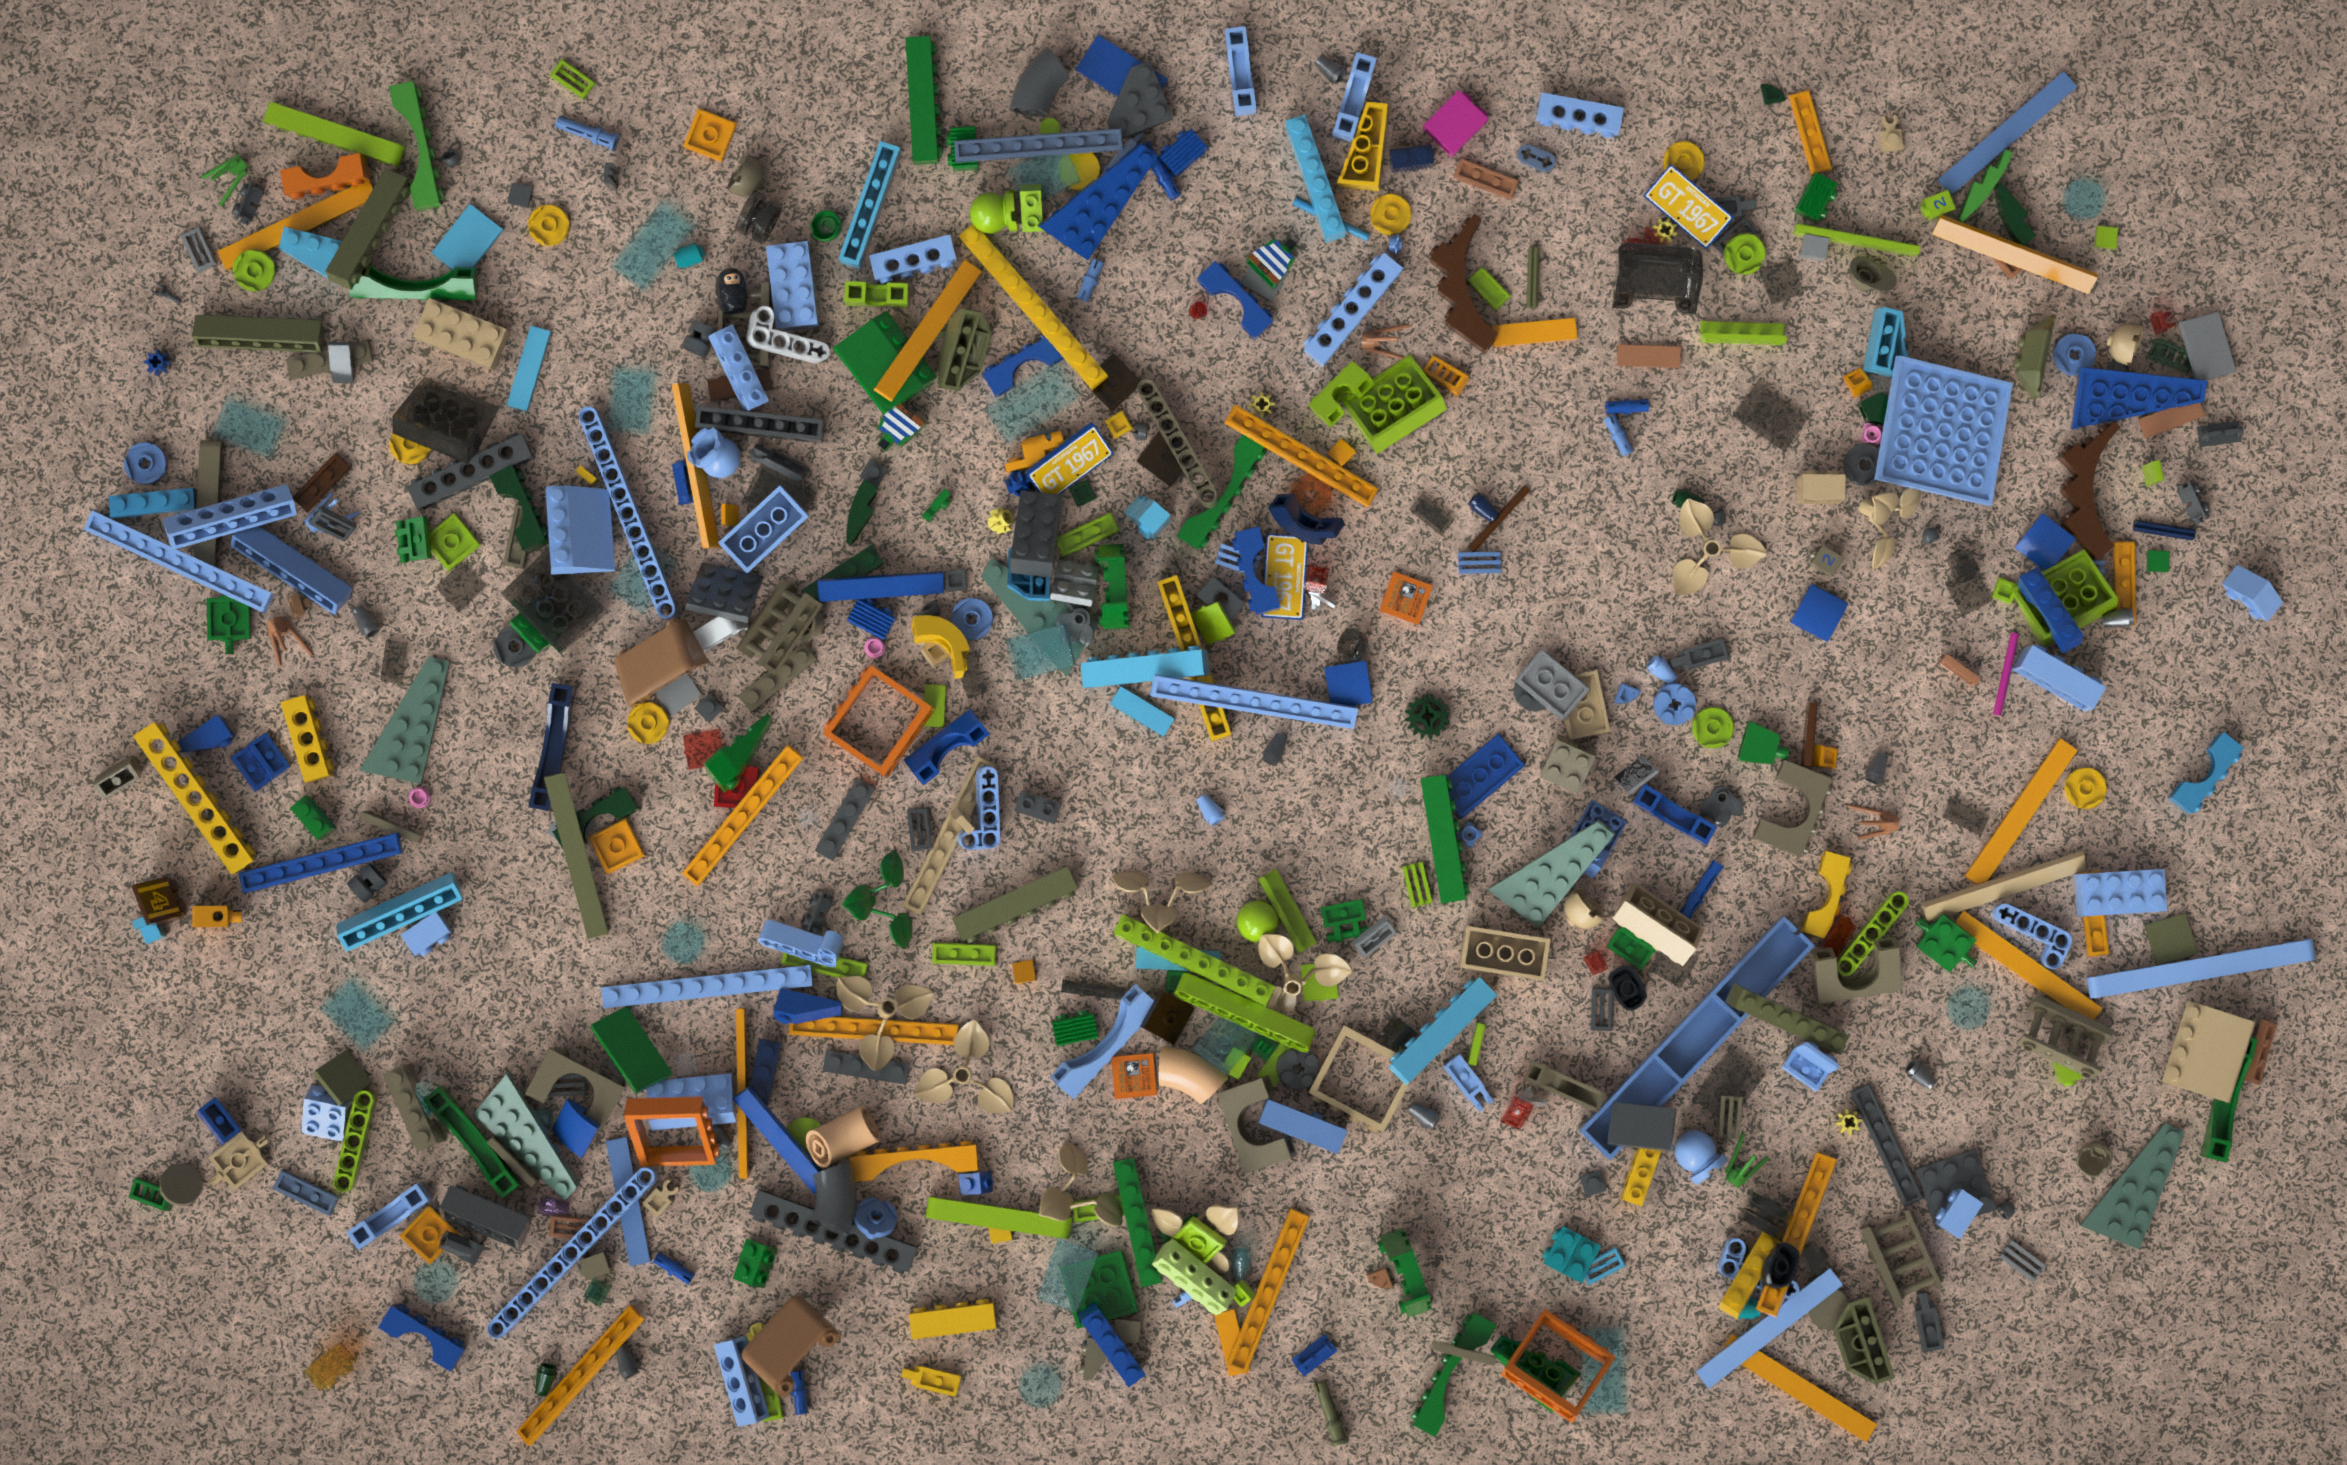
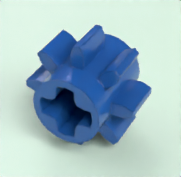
M156 349V354L148 352V360L144 361L149 366L147 372L152 373L155 370V375L160 377V372L168 374L167 367L172 365L171 362L166 360L169 355L164 353L161 356V351ZM158 359L161 360V364L154 365V362H158Z
M1020 470L1011 472L1008 476L1009 479L1005 480L1009 494L1014 493L1015 496H1020L1021 490L1029 491V488L1032 487L1030 479Z

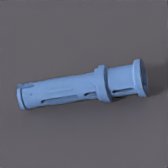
M561 115L557 118L555 125L557 129L559 128L592 140L594 145H603L610 148V151H615L620 139L619 133L612 134L604 131L602 127L593 128Z

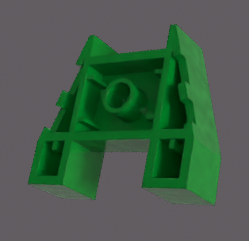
M1124 544L1098 545L1099 550L1095 551V563H1099L1100 568H1104V580L1109 582V588H1105L1106 603H1102V613H1099V626H1104V631L1129 629Z
M1402 1227L1379 1235L1380 1241H1377L1381 1254L1385 1253L1389 1261L1394 1262L1398 1275L1402 1274L1404 1279L1400 1282L1405 1294L1400 1296L1402 1301L1398 1302L1402 1314L1406 1313L1409 1318L1432 1310L1430 1296L1404 1228Z

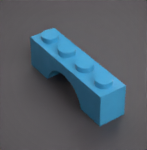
M185 488L109 496L110 517L125 519L156 513H185L196 509L197 490Z
M2225 732L2218 733L2206 749L2211 760L2207 776L2198 783L2180 782L2167 799L2186 814L2198 812L2203 806L2202 800L2206 796L2209 797L2215 791L2216 786L2214 785L2219 779L2223 780L2229 773L2228 767L2232 763L2235 764L2241 758L2242 754L2240 752L2244 747Z

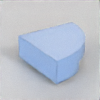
M1184 1291L1173 1299L1172 1303L1177 1308L1192 1298L1189 1293Z

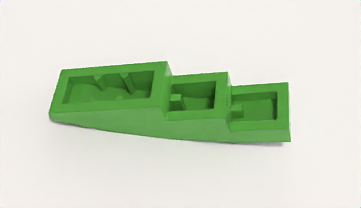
M2005 149L2000 155L1996 168L1989 166L1984 173L1981 183L1974 182L1970 186L1957 221L1964 222L1988 197L2003 175L2013 152Z

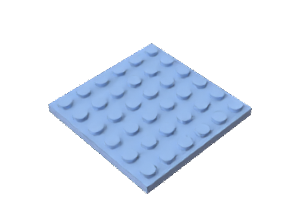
M1900 355L1896 356L1874 480L1985 506H1992L2013 383Z

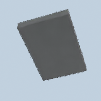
M1613 1102L1607 1144L1671 1152L1677 1110L1675 1108Z

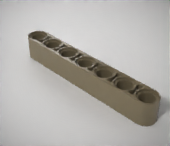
M1142 380L1137 388L1139 396L1203 507H1215L1219 500L1217 491L1167 403L1152 380ZM1146 387L1153 388L1152 393L1148 395L1143 394L1142 391ZM1155 405L1163 406L1160 412L1152 410ZM1167 422L1173 423V427L1169 430L1162 428ZM1174 441H1183V445L1181 447H1173ZM1191 457L1194 459L1191 465L1183 464L1185 458ZM1197 475L1204 477L1201 483L1193 482V478ZM1206 493L1214 494L1213 499L1210 501H1205L1203 496Z
M200 441L196 509L222 502L220 489H223L221 468H224V455L222 454V448H225L224 441ZM217 537L194 544V557L219 568L217 552L220 549V538Z

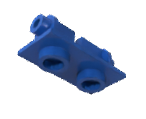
M677 461V463L672 464L679 505L694 503L686 461Z
M1324 1334L1291 1360L1300 1373L1306 1376L1338 1350Z

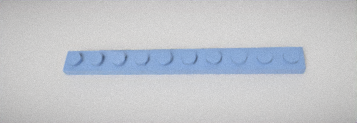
M91 511L83 529L263 613L267 612L274 593L179 549L172 550L170 545L96 511Z
M1157 674L1153 676L1150 696L1351 729H1354L1358 708L1355 706Z
M811 965L609 986L601 987L603 1008L780 990V988L813 986Z

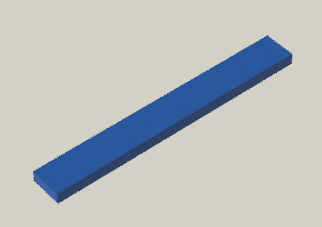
M393 833L240 872L238 875L242 892L248 893L403 854L404 852L399 833Z

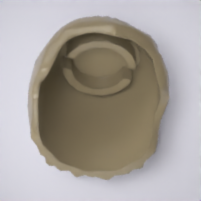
M2098 1141L2090 1142L2080 1149L2076 1165L2085 1175L2098 1177L2111 1165L2113 1154L2106 1144Z

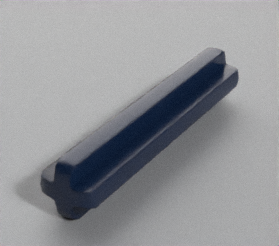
M2135 520L2133 523V531L2185 540H2194L2196 536V530L2143 520Z

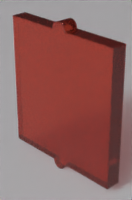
M719 729L683 735L684 754L687 757L688 769L705 767L704 763L724 746L721 742Z
M1839 913L1820 945L1824 948L1832 947L1835 956L1838 958L1857 926L1851 922V918Z

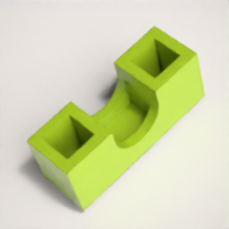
M845 281L844 302L846 306L909 308L910 287L908 283L887 282L886 285H873L860 281Z
M1351 361L1318 395L1313 397L1308 406L1320 420L1331 428L1345 414L1339 405L1341 397L1352 393L1361 398L1375 383L1367 372L1354 361Z

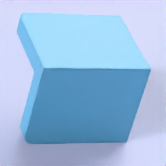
M144 917L132 921L134 928L140 929L146 944L166 936L162 926L146 925Z

